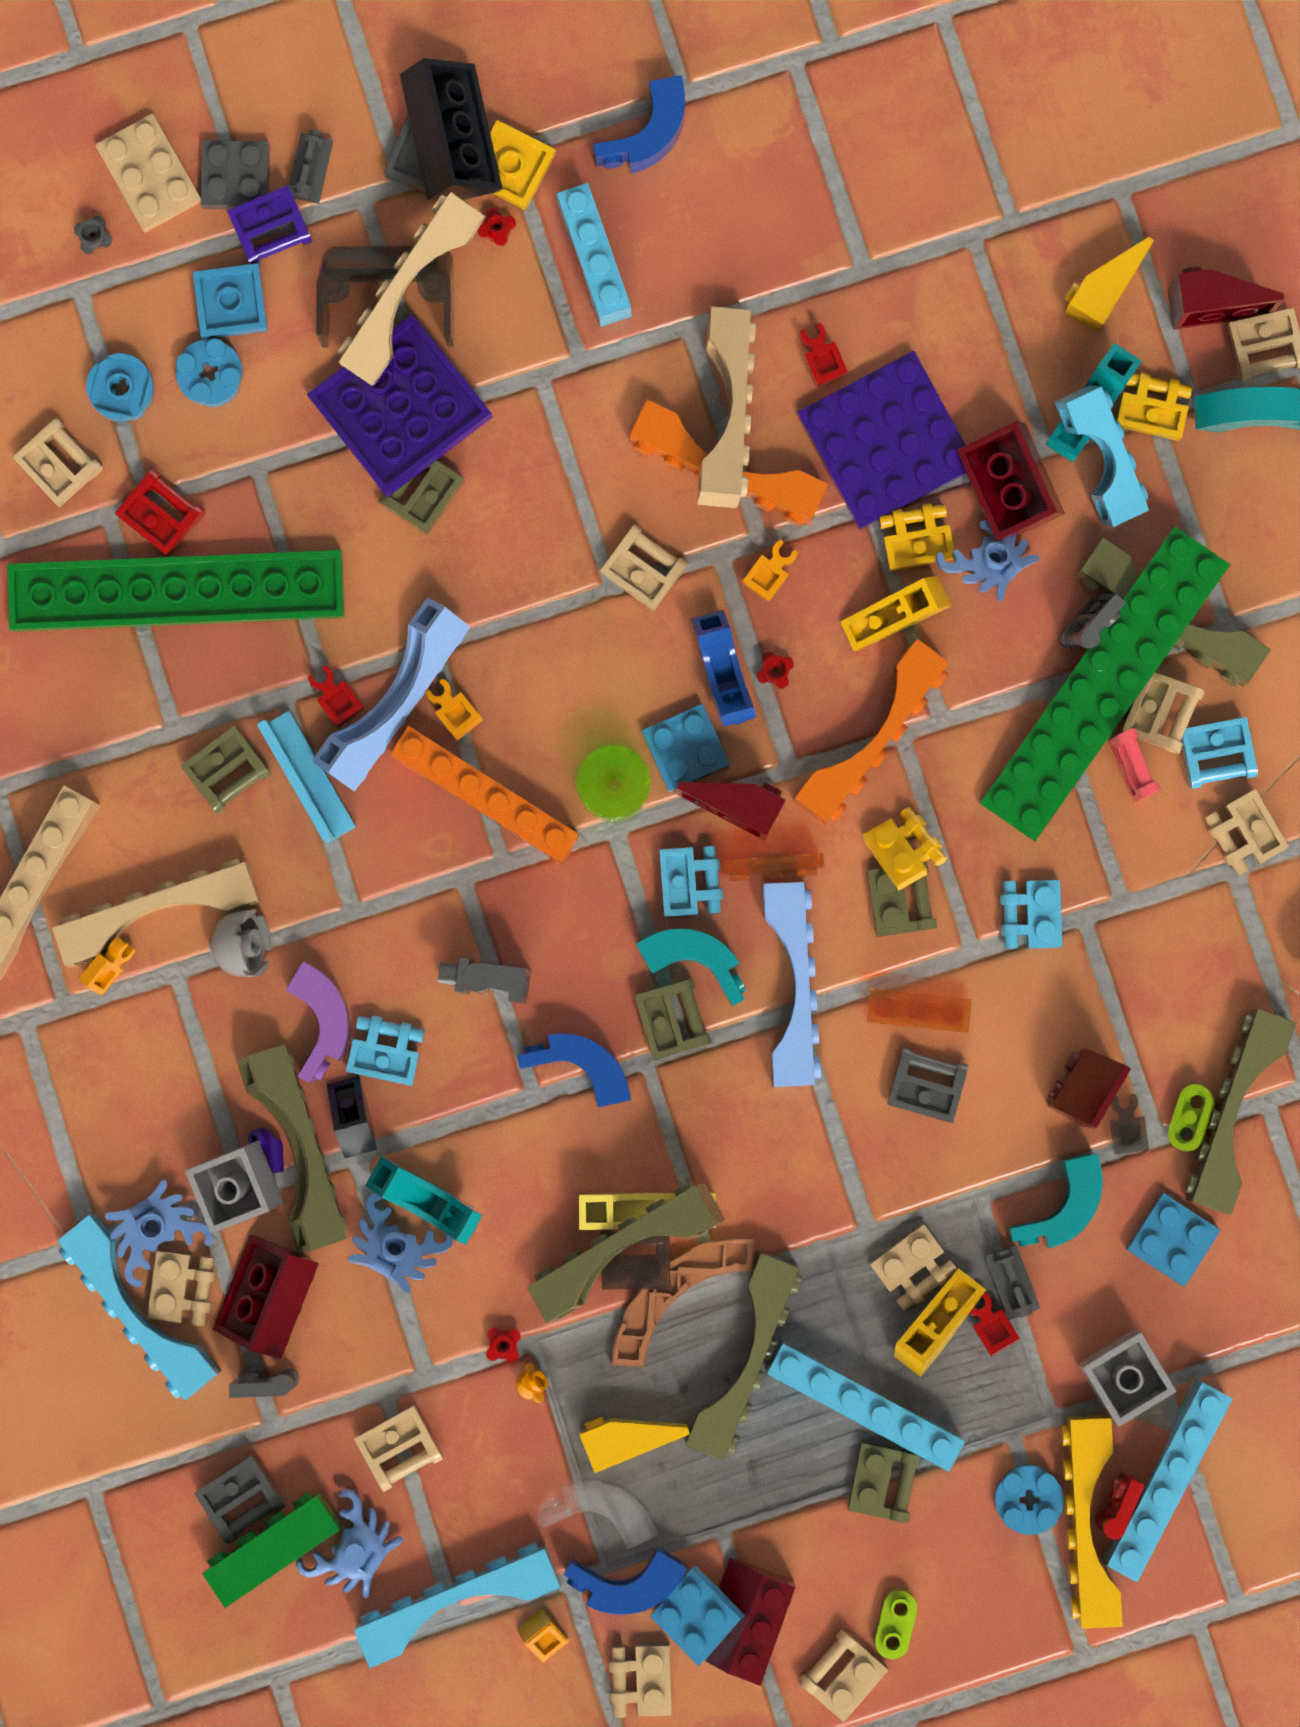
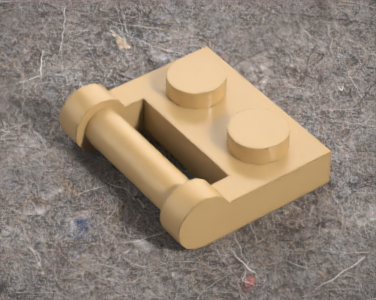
M1294 307L1230 322L1227 325L1240 382L1252 380V376L1290 367L1300 369V330ZM1290 345L1291 354L1254 363L1249 362L1248 354Z
M55 419L12 458L60 508L89 480L98 476L103 466L96 459L92 460L64 431L65 426L61 421ZM55 439L82 469L74 475L46 445L47 443Z
M633 525L602 567L600 573L652 611H655L678 578L683 574L689 562L682 557L677 559L642 534L643 530ZM635 544L670 569L667 576L665 577L629 551L630 548Z
M1154 673L1134 701L1122 732L1135 728L1139 736L1138 740L1179 754L1183 743H1181L1182 737L1197 702L1202 701L1205 691L1196 686ZM1176 695H1183L1185 698L1169 736L1161 735V730Z
M415 1404L354 1438L383 1492L392 1488V1483L433 1461L435 1464L444 1459L440 1448L434 1441ZM422 1442L425 1447L424 1451L388 1471L384 1470L381 1465L382 1462L416 1443Z
M841 1629L835 1636L837 1640L810 1672L808 1674L803 1673L797 1682L844 1723L888 1672V1668L848 1632ZM848 1648L854 1655L823 1689L817 1683Z

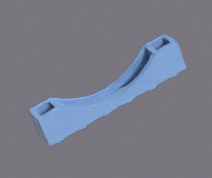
M427 597L408 624L404 658L397 676L387 693L360 720L345 729L330 734L311 762L355 792L360 783L365 780L369 770L379 756L384 753L388 743L398 729L403 726L407 716L417 702L422 699L436 675L441 672L450 655L462 642L470 626L445 606Z
M804 882L763 884L764 920L776 932L785 947L792 966L794 979V1004L790 1021L782 1039L771 1053L773 1087L815 1085V1078H821L820 1058H813V1044H819L818 1024H812L811 1011L817 1010L816 990H810L809 977H815L814 957H808L807 943H813V924L806 923V910L812 909L811 889L805 890Z

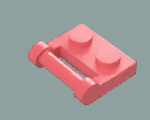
M1135 728L1120 733L1109 741L1134 803L1161 791L1158 782L1153 781L1136 740L1139 736Z

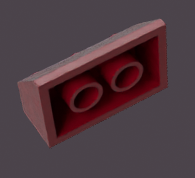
M1015 421L957 450L996 541L1035 529L1065 514L1025 423Z
M250 1234L212 1330L249 1351L281 1359L289 1343L292 1330L302 1310L303 1302L319 1263L302 1254H298V1252Z
M730 1557L719 1589L745 1616L705 1661L729 1675L761 1686L796 1588L794 1580Z

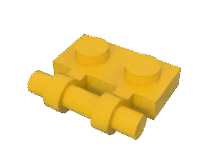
M1134 373L1126 385L1136 387V394L1123 392L1116 421L1120 423L1122 429L1180 441L1183 436L1189 406L1176 404L1177 397L1189 399L1192 386L1180 384V380L1173 378L1166 381L1153 378L1150 373ZM1148 390L1165 394V401L1148 398Z
M931 503L920 505V509L902 512V509L892 510L891 514L879 516L880 528L894 527L896 534L883 538L889 572L936 563V555L940 552L944 554L945 561L954 560L952 557L954 545L950 525L936 527L935 519L947 517L945 504L932 506ZM923 521L924 530L907 533L906 524Z
M911 807L905 808L900 813L905 822L903 826L898 828L893 820L889 819L863 834V841L898 891L927 875V868L923 862L931 858L934 864L939 866L947 860L941 851L943 847L936 837H931L925 828L926 822L921 815H916ZM913 836L921 844V847L913 850L907 841Z

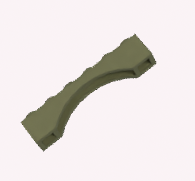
M1105 538L1100 540L1076 575L1081 579L1080 584L1090 592L1095 594L1098 591L1102 594L1117 593L1122 599L1138 578L1131 556ZM1189 624L1173 646L1179 650L1183 647L1193 654L1192 659L1205 668L1212 666L1221 672L1220 678L1234 687H1237L1238 684L1242 687L1248 684L1271 651L1270 648L1244 631H1210Z
M1252 1009L1250 1014L1246 1013L1239 1029L1243 1036L1240 1045H1235L1231 1051L1228 1064L1232 1065L1229 1077H1224L1219 1086L1218 1096L1222 1098L1218 1110L1213 1109L1207 1127L1211 1129L1207 1142H1202L1196 1154V1160L1200 1161L1196 1174L1191 1173L1186 1183L1185 1192L1189 1193L1187 1201L1232 1215L1242 1185L1233 1149L1234 1126L1238 1109L1247 1090L1257 1076L1271 1063L1286 1055L1297 1022L1260 1009Z
M284 1044L237 1060L247 1093L258 1100L275 1117L292 1149L296 1167V1194L294 1207L288 1223L298 1254L347 1239L345 1233L347 1229L346 1221L343 1215L339 1213L335 1202L336 1190L333 1183L328 1180L324 1168L326 1165L325 1156L322 1150L318 1148L314 1137L315 1125L312 1118L307 1115L304 1105V1090L297 1083L294 1074L295 1063L291 1053L287 1052Z
M689 1182L674 1191L676 1197L666 1203L664 1199H661L646 1208L648 1214L638 1220L636 1216H633L618 1225L620 1231L610 1237L608 1233H605L590 1242L592 1248L586 1252L581 1253L580 1250H577L562 1259L564 1265L554 1270L553 1267H549L535 1275L536 1282L527 1288L545 1322L558 1321L585 1305L590 1290L600 1272L616 1255L628 1246L654 1236H675L686 1239L698 1237L724 1221L725 1218L706 1184L693 1185L692 1182Z
M759 1253L748 1281L755 1317L753 1340L748 1357L739 1375L728 1389L713 1402L697 1411L690 1434L685 1442L687 1447L722 1461L725 1460L727 1453L734 1454L740 1438L739 1435L735 1434L739 1421L746 1423L752 1408V1404L747 1402L752 1389L759 1390L765 1374L764 1371L760 1370L764 1357L771 1359L777 1344V1340L772 1338L777 1325L783 1327L790 1310V1308L785 1307L789 1293L796 1295L801 1283L802 1276L797 1275L799 1270L797 1266L765 1253Z

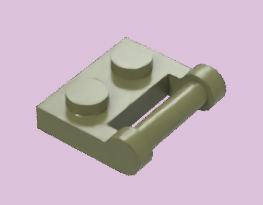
M437 460L427 467L430 470L405 506L400 504L398 500L414 478L388 498L383 493L378 500V503L384 508L395 513L426 535L429 534L464 483L463 477Z
M235 726L231 727L181 765L182 769L217 814L226 809L224 805L260 778L265 780L271 775L268 768ZM248 760L253 767L217 795L212 791L211 787Z
M923 862V864L927 868V872H929L927 862ZM883 868L867 870L877 937L937 928L936 918H932L926 875L913 882L919 920L909 922L905 889L903 888L898 891Z
M693 979L635 995L654 1060L712 1043L709 1033H705L692 989H695ZM680 993L693 1037L683 1041L670 998L671 995Z
M861 1442L848 1511L890 1519L900 1523H908L910 1512L907 1509L916 1466H920L921 1457L913 1452ZM894 1460L903 1464L894 1508L884 1506Z

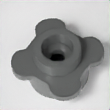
M95 216L93 219H87L82 223H78L74 228L75 235L79 236L82 243L80 248L85 254H92L94 249L99 247L107 248L112 243V237L105 230L106 222L100 216ZM91 233H96V237H90Z

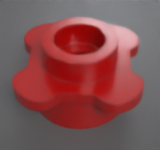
M489 208L486 211L484 223L477 230L478 235L481 238H487L489 241L494 242L497 246H504L508 242L510 230L516 227V220L513 216L500 214L497 208ZM495 224L500 226L498 230L493 228Z
M773 652L764 653L762 656V669L757 673L758 681L762 684L767 682L775 684L779 689L786 688L789 684L787 678L789 670L794 667L792 658H783L774 655ZM777 667L779 671L778 673H773L772 669Z
M497 1327L491 1328L487 1333L490 1343L489 1349L486 1351V1357L490 1361H496L497 1359H506L510 1363L517 1361L519 1358L517 1342L521 1338L520 1332L517 1329L500 1331ZM505 1342L507 1346L505 1348H501L500 1343Z

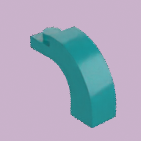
M1114 342L1084 388L1089 385L1102 386L1110 395L1112 403H1114L1142 360ZM1061 420L1045 445L1073 463L1090 437L1084 434L1066 433Z
M1236 388L1194 397L1196 430L1220 433L1253 426H1278L1300 430V389Z
M671 929L653 934L636 943L652 975L675 962L694 961L704 965L713 973L732 1007L745 1000L742 993L747 990L737 973L731 976L729 972L730 969L740 963L730 949L716 938L696 930Z
M1091 1153L1061 1160L1066 1187L1061 1205L1052 1215L1044 1219L1006 1227L1009 1240L1012 1242L1018 1241L1019 1246H1027L1039 1243L1038 1237L1043 1236L1045 1247L1052 1248L1066 1243L1077 1236L1089 1224L1100 1203L1103 1177L1099 1155Z
M383 1156L379 1159L365 1184L367 1188L380 1197L421 1217L464 1245L467 1244L482 1217L480 1213L463 1200Z

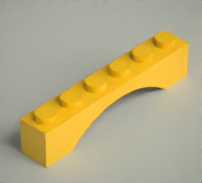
M1108 1415L1066 1416V1425H1061L1062 1446H1067L1068 1460H1063V1477L1065 1481L1069 1480L1070 1494H1065L1064 1504L1066 1515H1071L1072 1529H1066L1068 1550H1073L1074 1562L1068 1564L1069 1583L1075 1584V1598H1070L1071 1618L1077 1619V1624L1081 1629L1123 1627L1121 1592L1109 1579L1098 1560L1092 1543L1090 1529V1504L1094 1487L1104 1465L1113 1454L1112 1419Z

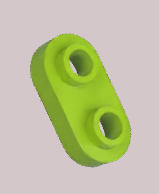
M1192 1084L1185 1087L1179 1095L1168 1129V1138L1177 1149L1193 1151L1204 1140L1215 1106L1214 1096L1206 1087ZM1196 1097L1203 1098V1105L1200 1108L1193 1107V1100ZM1191 1129L1193 1136L1190 1140L1185 1141L1182 1134L1184 1130Z
M894 1589L886 1594L882 1602L874 1643L880 1655L887 1659L902 1657L907 1652L917 1614V1603L913 1595L907 1590ZM897 1603L906 1604V1611L904 1613L897 1614L894 1612V1607ZM891 1636L897 1637L899 1640L898 1645L893 1648L886 1645V1640Z

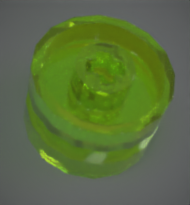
M619 745L599 747L588 754L579 767L576 780L579 798L586 810L599 820L612 823L627 821L640 813L648 801L651 789L649 770L641 756L630 748ZM612 779H617L621 786L619 790L614 787L609 790L608 782Z

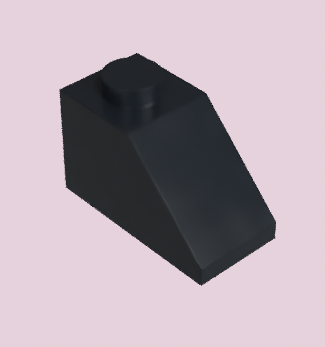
M360 1076L327 1084L334 1132L344 1158L377 1150L374 1127Z

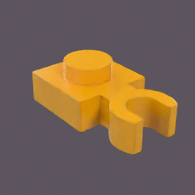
M782 540L774 544L772 558L769 560L761 555L742 581L743 585L768 603L789 576L782 568L791 565L796 560L798 554L794 550L789 557H781L779 549L784 543Z
M441 679L439 682L444 688V693L441 696H434L429 689L425 693L433 705L441 706L435 714L458 741L482 722L483 719L461 692L453 698V691L449 683Z
M116 937L110 943L108 952L105 955L99 953L95 959L91 960L78 980L87 988L102 996L122 973L123 969L120 967L122 963L128 961L136 950L127 942Z

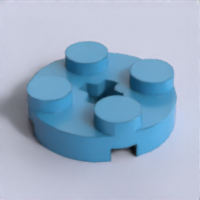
M204 339L194 342L176 360L177 383L184 395L192 402L205 405L206 407H218L228 403L237 395L243 379V366L237 353L221 340ZM208 365L211 368H218V371L214 373L216 379L210 381L207 377L201 378L204 367Z
M123 353L107 356L108 358L102 362L96 363L90 370L86 382V392L93 407L103 417L112 421L125 422L141 418L151 405L155 393V385L150 371L139 359ZM120 380H126L125 384L129 387L128 392H124L122 396H117V392L112 389L113 384H119Z
M1023 1464L1015 1466L1004 1475L1002 1480L1000 1479L995 1488L994 1504L997 1513L1006 1526L1021 1534L1035 1535L1056 1525L1063 1510L1064 1498L1061 1486L1052 1474L1040 1466ZM1027 1490H1032L1033 1496L1038 1497V1502L1034 1503L1030 1509H1026V1505L1019 1501L1020 1497L1026 1495Z

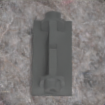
M309 130L308 134L301 133L289 184L294 199L317 204L320 203L333 140L322 138V133L319 131Z
M1016 1244L984 1256L1009 1320L1016 1317H1026L1031 1315L1032 1311L1040 1309Z

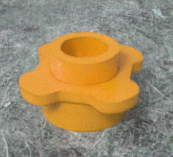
M527 1363L524 1365L525 1372L519 1374L516 1379L518 1392L527 1400L533 1399L536 1403L543 1402L544 1390L549 1386L548 1379L543 1372L536 1370L534 1364Z

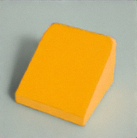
M544 1609L538 1611L518 1628V1633L523 1643L542 1663L569 1642L566 1635Z

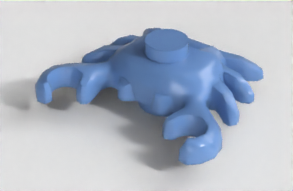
M983 520L979 526L982 530L988 532L991 537H984L980 548L972 549L970 553L971 560L966 559L956 549L952 554L954 563H947L944 560V554L941 552L936 555V563L946 573H970V575H964L962 581L966 584L983 583L978 589L980 593L989 591L993 586L996 587V598L998 601H1002L1008 583L1022 569L1036 563L1040 558L1038 555H1028L1022 558L1021 555L1025 551L1028 541L1023 539L1015 547L1016 535L996 541L988 521Z
M162 1180L148 1198L127 1210L105 1214L107 1220H124L110 1234V1238L113 1240L126 1233L119 1245L117 1256L122 1258L127 1247L131 1246V1255L126 1264L124 1275L127 1282L134 1287L143 1285L142 1280L134 1277V1269L136 1267H143L145 1270H150L151 1268L150 1263L143 1256V1250L156 1251L158 1245L164 1241H173L174 1233L177 1230L182 1232L187 1245L193 1243L192 1236L198 1231L204 1233V1244L206 1246L211 1245L213 1240V1234H210L206 1224L184 1221L179 1217L180 1215H194V1209L171 1207L172 1204L181 1201L183 1198L181 1194L171 1195L165 1199L160 1198L167 1187L166 1180Z
M373 1193L368 1197L365 1204L373 1230L369 1229L366 1220L361 1219L359 1221V1228L366 1242L358 1236L352 1238L357 1249L365 1255H350L348 1262L367 1266L395 1282L407 1294L410 1292V1286L403 1276L412 1280H424V1273L415 1269L434 1267L437 1262L434 1258L422 1259V1256L441 1254L448 1251L453 1244V1238L445 1233L446 1241L442 1244L436 1243L433 1239L434 1233L430 1230L427 1232L424 1243L419 1245L416 1243L415 1235L402 1233L397 1225L386 1227L384 1221L389 1217L392 1209L387 1207L383 1211L377 1210L374 1203L382 1200V1197Z
M344 1489L339 1491L338 1496L340 1498H350L352 1500V1507L348 1510L341 1509L338 1513L341 1517L352 1521L353 1527L342 1530L343 1537L338 1544L332 1546L331 1550L334 1555L332 1560L327 1559L316 1550L313 1553V1557L316 1560L315 1567L306 1568L303 1564V1559L299 1558L296 1561V1568L301 1575L307 1578L316 1577L329 1571L337 1572L336 1575L326 1578L325 1584L328 1586L338 1584L345 1578H349L343 1587L344 1593L352 1590L358 1581L363 1580L362 1595L364 1598H368L374 1573L384 1557L400 1545L404 1539L398 1536L384 1543L389 1531V1521L383 1522L380 1531L377 1532L375 1509L369 1508V1523H366L363 1518L362 1501L359 1494L354 1490Z

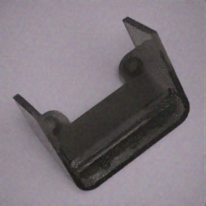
M415 246L332 247L323 254L316 283V335L322 348H329V303L343 301L349 295L351 282H384L385 280L392 282L398 273L394 269L398 259L404 251L410 254ZM448 251L436 257L421 269L411 282H417L419 294L426 301L444 302V335L447 346L454 347V262L451 253Z

